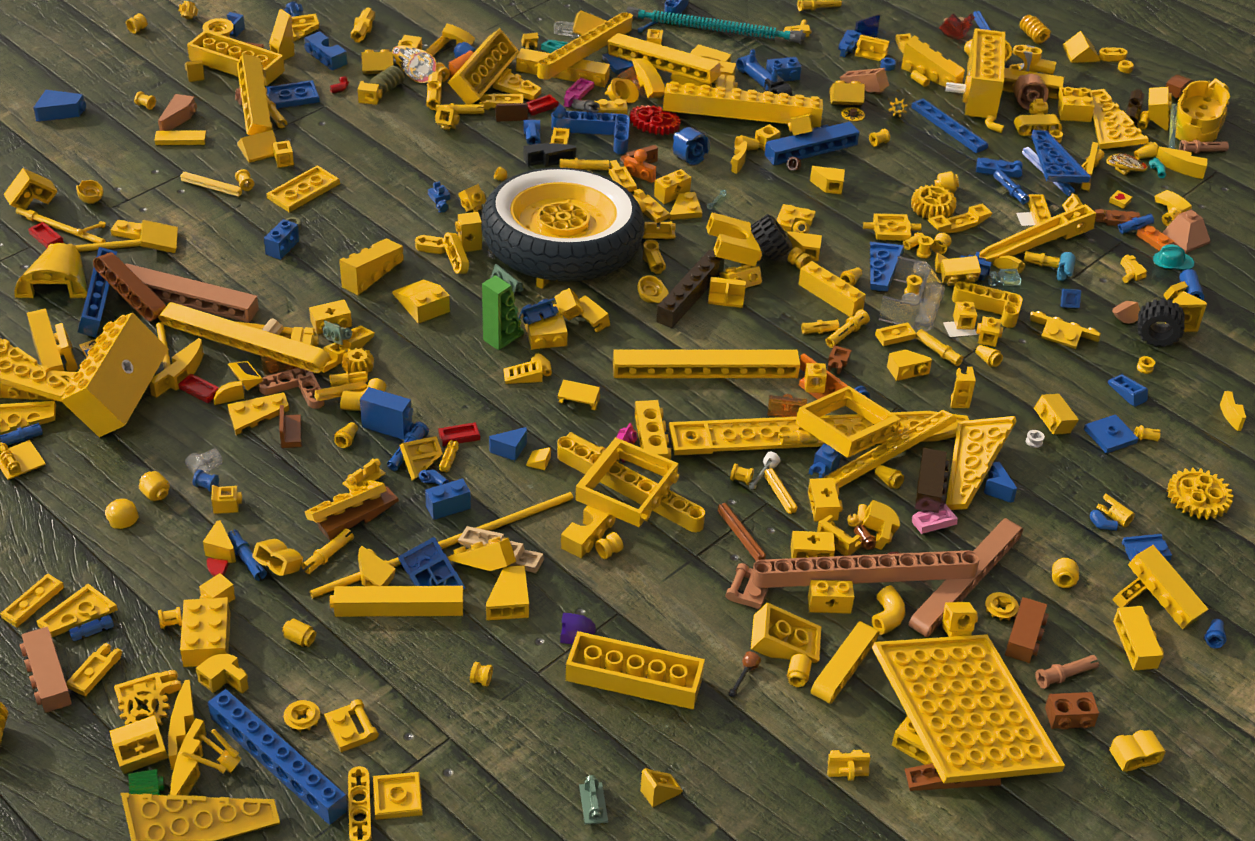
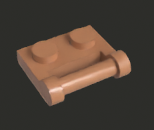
M740 563L736 568L737 574L731 588L727 590L725 597L730 601L761 609L769 588L755 586L752 582L753 569L744 563ZM746 577L749 578V581L742 594L738 590L743 578Z

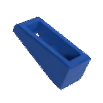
M1123 374L1108 380V384L1132 406L1135 407L1148 400V389Z

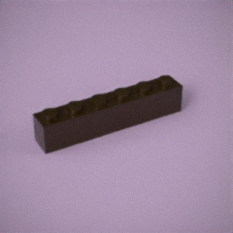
M709 249L657 306L656 322L673 328L710 287L711 277L718 278L720 272H723L724 259L716 257L715 252Z

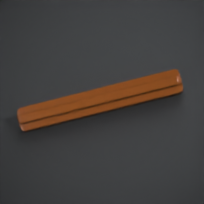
M719 504L717 511L756 561L765 560V552L728 504Z

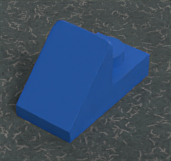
M999 461L994 462L988 474L989 479L986 482L984 493L1009 503L1014 502L1017 487Z

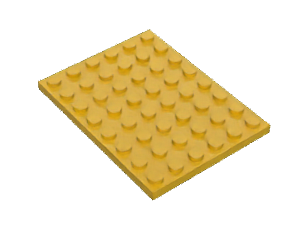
M987 634L874 642L872 649L943 783L1063 771L1065 764Z

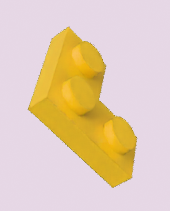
M783 204L777 221L784 231H792L794 223L800 220L806 221L811 226L816 211Z

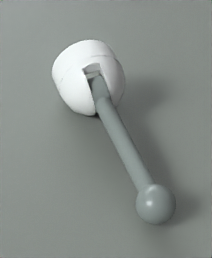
M768 452L763 459L765 467L756 479L749 483L751 490L756 489V484L764 475L766 469H774L778 466L781 460L776 453Z

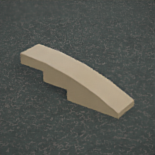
M467 526L458 542L467 548H471L470 545L480 541L483 544H487L489 539L500 536V539L505 538L502 533ZM510 541L516 562L509 566H525V571L537 573L544 561L543 553L525 550L524 544Z

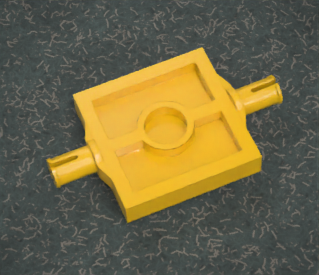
M874 214L873 222H863V229H873L876 234V240L904 241L911 238V230L921 231V224H911L907 214Z

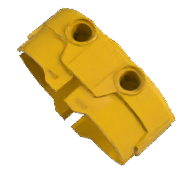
M1194 81L1187 85L1183 90L1184 93L1178 100L1169 125L1172 134L1178 140H1186L1187 142H1193L1194 140L1200 142L1216 141L1227 115V105L1229 104L1230 97L1229 92L1223 86L1215 83L1214 89L1210 88V81Z

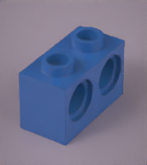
M283 219L264 237L266 255L281 260L300 241L298 224Z

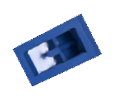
M526 427L489 436L490 453L516 461L527 444Z

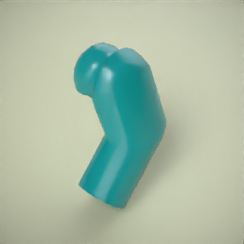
M1158 158L1149 161L1152 169L1157 168L1158 177L1164 178L1166 176L1164 164Z

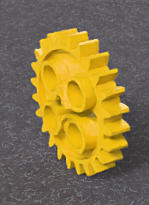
M1186 468L1183 472L1178 471L1177 475L1173 474L1167 488V492H1169L1168 498H1172L1171 503H1177L1176 509L1183 508L1182 513L1188 511L1190 512V517L1195 514L1198 519L1204 516L1206 520L1209 519V516L1216 519L1217 515L1222 517L1224 513H1227L1234 496L1231 495L1232 489H1228L1229 484H1223V478L1217 479L1218 474L1212 476L1209 470L1203 473L1202 468L1199 469V472L1194 468L1191 469V472Z

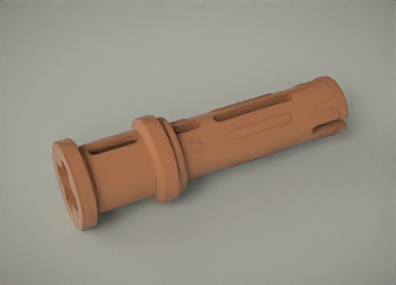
M1181 140L1179 144V150L1192 152L1193 154L1227 151L1229 149L1227 141L1200 142L1194 140L1193 142H1187L1186 140Z
M1090 655L1062 666L1054 664L1050 669L1037 670L1036 681L1041 688L1045 689L1052 683H1063L1067 677L1096 669L1099 666V662L1090 663L1098 660L1095 655Z

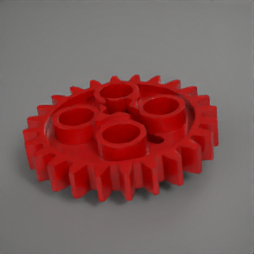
M643 105L641 107L636 106V108H632L629 116L630 123L633 126H638L637 129H643V132L648 131L649 134L654 133L655 135L657 133L661 135L664 133L667 135L669 133L674 134V132L679 130L681 123L680 117L676 116V113L663 111L660 106L655 107V105L652 107L649 105L646 107Z

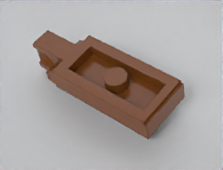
M1095 209V222H1105L1109 226H1118L1120 223L1131 221L1134 217H1140V213L1134 211Z

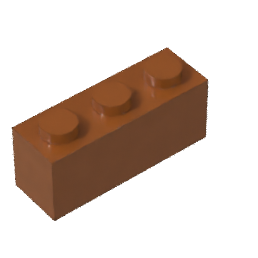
M1022 597L1005 656L1030 663L1032 655L1037 656L1040 644L1036 643V640L1041 641L1044 629L1040 627L1041 625H1046L1049 616L1048 613H1045L1047 604Z

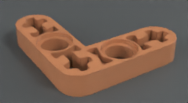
M295 368L263 377V381L259 383V391L264 395H271L299 387L310 408L318 409L325 404V400L317 401L313 398L315 391L321 388L311 371ZM284 379L290 380L289 382H281ZM307 386L314 387L312 389H306Z

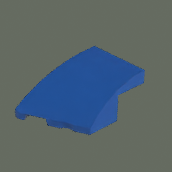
M435 537L398 556L400 563L414 586H463V589H465L457 572L453 569Z

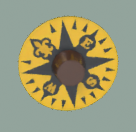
M853 107L845 108L841 113L842 117L849 121H861L865 117L862 110Z

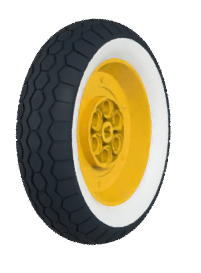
M573 168L536 169L520 173L505 180L487 198L481 217L484 239L489 249L499 260L523 274L552 281H582L612 273L632 259L638 251L644 235V218L641 207L635 197L625 187L603 175Z

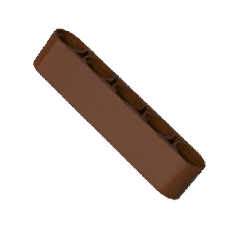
M110 252L93 260L95 270L147 321L158 318L166 307L164 302L114 253Z

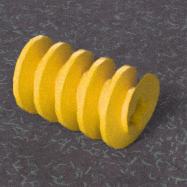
M1026 15L1020 22V28L1035 43H1043L1050 37L1051 31L1036 16Z

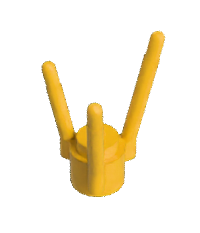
M212 729V733L226 748L225 750H222L203 734L200 735V738L220 754V757L217 759L220 764L181 751L182 756L215 768L221 773L225 771L231 773L242 759L238 756L239 752L234 750L215 729Z

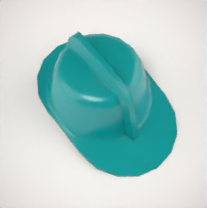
M1175 244L1163 246L1153 256L1154 263L1162 268L1187 270L1194 266V260L1185 254L1183 248Z

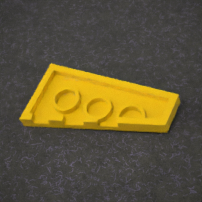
M55 401L0 404V435L16 431L19 427L25 428L37 423L41 425L55 421Z
M368 479L363 482L364 486L350 488L349 494H338L334 496L333 502L324 501L305 511L306 518L315 523L323 522L329 515L341 514L350 506H360L364 500L379 498L381 493L387 491L385 483Z

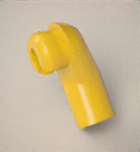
M988 115L987 119H985L987 127L990 130L1002 133L1004 126L994 122L995 116Z
M537 353L531 358V361L541 360L544 376L552 374L551 363L542 354Z
M865 504L859 505L858 514H853V516L850 514L847 517L848 525L854 528L862 525L865 510L868 506Z

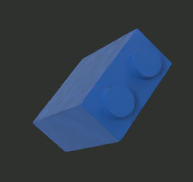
M367 388L360 398L362 427L404 440L406 433L411 432L414 424L412 422L413 408H411V399L374 388Z

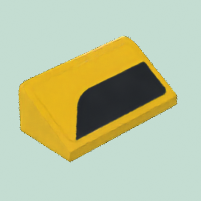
M248 361L228 364L233 374L242 382L247 391L263 381L262 377Z

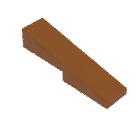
M386 486L387 491L381 493L379 498L364 500L362 505L357 507L350 506L345 509V512L338 515H329L325 521L317 524L320 531L331 541L344 529H350L362 520L368 523L397 503L399 499Z
M933 763L905 769L910 791L1001 785V778L943 783Z

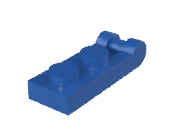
M977 158L976 172L994 175L997 170H1002L1008 177L1019 178L1022 176L1023 163L1019 160L1006 162L1004 160Z

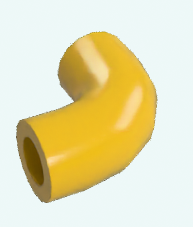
M373 378L369 380L367 388L370 387L385 392L387 385L383 380ZM367 388L361 392L344 390L340 408L350 411H361L360 398Z
M891 585L880 590L876 598L884 608L883 612L872 617L873 628L879 630L880 635L897 628L905 617V603L897 590Z

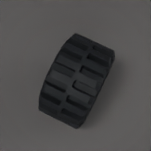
M770 214L765 215L751 225V232L764 253L773 261L778 260L792 250V243L786 232Z
M1154 299L1153 302H1147L1146 306L1143 305L1141 307V311L1138 313V334L1143 341H1147L1146 343L1149 345L1154 344L1155 347H1158V345L1166 347V345H1173V342L1177 343L1179 338H1182L1185 328V314L1178 303H1172V300L1165 301V299L1157 301V299ZM1156 322H1166V324H1157Z

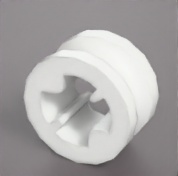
M1030 430L1027 434L1026 443L1030 447L1039 448L1042 446L1045 436L1038 430Z

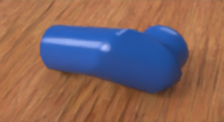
M422 470L419 473V478L423 483H437L438 485L449 483V480L436 470Z
M1099 510L1091 511L1090 519L1097 528L1117 530L1118 521L1107 520Z

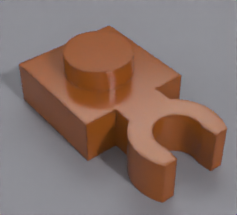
M834 345L829 355L827 370L830 371L834 367L837 368L838 374L841 373L842 366L846 367L852 350Z

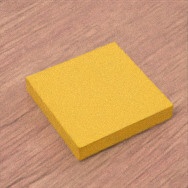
M142 220L140 246L175 253L178 227Z
M419 772L373 776L375 820L423 815Z

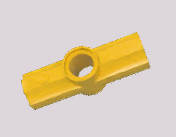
M366 8L362 11L359 18H355L354 28L351 32V38L355 42L360 43L361 40H364L367 32L370 33L372 30L375 12L371 8Z
M432 72L427 83L426 105L431 110H436V104L440 105L442 98V76L438 72Z

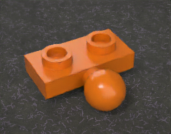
M639 149L634 153V158L627 156L624 159V166L630 175L651 183L655 181L656 166L644 162L647 159L645 150Z

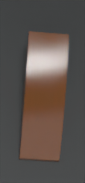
M1175 75L1166 83V87H1168V92L1172 93L1173 97L1179 98L1184 93L1183 90L1187 85L1194 82V80L1181 75Z

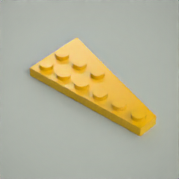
M1104 89L1091 90L1095 105L1093 121L1099 149L1148 144V137L1143 136L1140 128L1134 126L1131 118L1119 109V105L1112 101V97Z

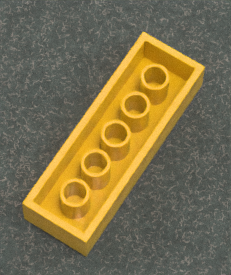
M498 29L487 37L448 81V84L466 105L473 104L485 94L520 51L505 33Z
M208 30L203 31L187 44L190 61L202 60L205 66L239 77L237 63L242 54L261 58L265 86H268L285 71L282 54Z
M577 631L566 662L565 681L694 710L703 678L705 659Z

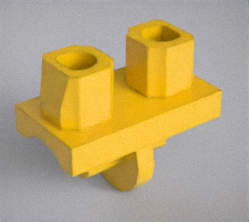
M831 750L828 757V777L847 776L848 781H854L855 776H869L870 754L863 753L862 750H853L851 753L844 754L839 750Z

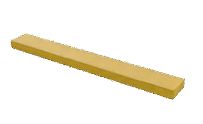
M941 410L826 475L824 478H833L835 486L840 488L955 423L956 416Z

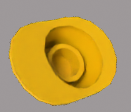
M614 78L608 86L605 95H608L611 101L622 99L626 100L627 103H634L638 100L639 91L631 80Z

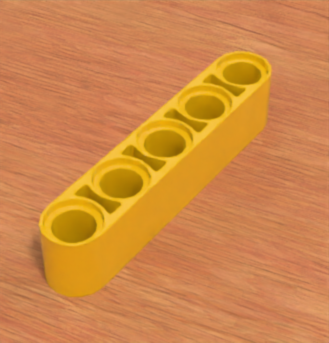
M859 621L814 682L811 694L832 704L872 649L880 631Z

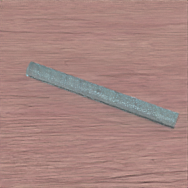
M1177 104L1171 105L1168 148L1175 149Z

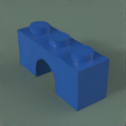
M320 31L304 37L306 52L310 53L329 69L335 70L347 65V51L338 44L329 47V38Z

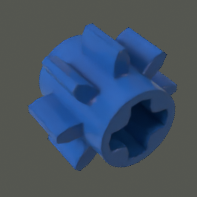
M292 1L286 4L284 11L290 14L291 17L302 16L301 13L304 10L301 4L298 5L296 1Z

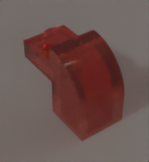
M953 13L941 24L939 29L947 37L961 39L965 37L969 28L973 25L972 21L975 16L971 13L961 21Z

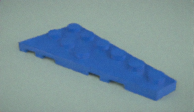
M1033 130L1031 137L1046 182H1075L1081 184L1082 182L1090 181L1091 176L1047 130Z

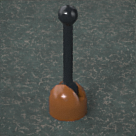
M748 651L744 655L742 660L744 670L733 689L728 691L730 697L737 695V689L748 670H755L761 663V658L756 653Z

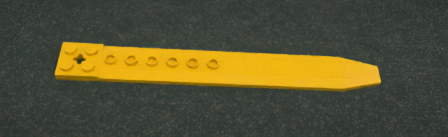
M891 412L901 418L897 434L878 444L885 443L938 412ZM859 414L824 415L819 417L848 437L874 425ZM953 414L956 416L955 423L921 442L940 441L956 437L958 421H968V416ZM797 417L669 422L674 455L713 454L714 451L821 447L824 444L819 439L818 442H806L801 445H796L795 443L780 445L779 440L782 439H778L779 433L795 432V430L806 431L795 424Z

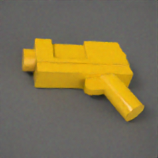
M802 20L800 25L785 27L783 32L785 30H803V33H806L805 37H809V34L812 33L806 20Z
M1125 255L1122 258L1120 264L1125 268L1126 273L1122 278L1124 283H1128L1132 278L1135 281L1146 278L1147 270L1136 261L1134 255Z

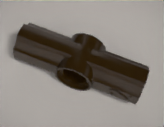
M1139 89L1131 92L1126 114L1134 122V126L1138 124L1145 95Z

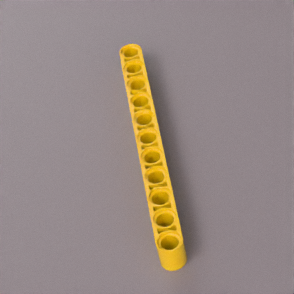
M625 12L620 13L538 61L537 77L543 80L550 79L608 45L607 41L617 33L625 35L630 32L633 15Z
M170 302L158 316L159 320L168 327L314 373H320L330 359V355L321 348Z

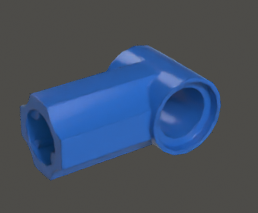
M524 120L523 127L527 144H540V120Z

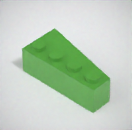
M495 275L482 283L483 340L497 350H500L523 335L524 330L520 327L522 323L521 319L517 316L518 308L514 305L515 297L512 286Z

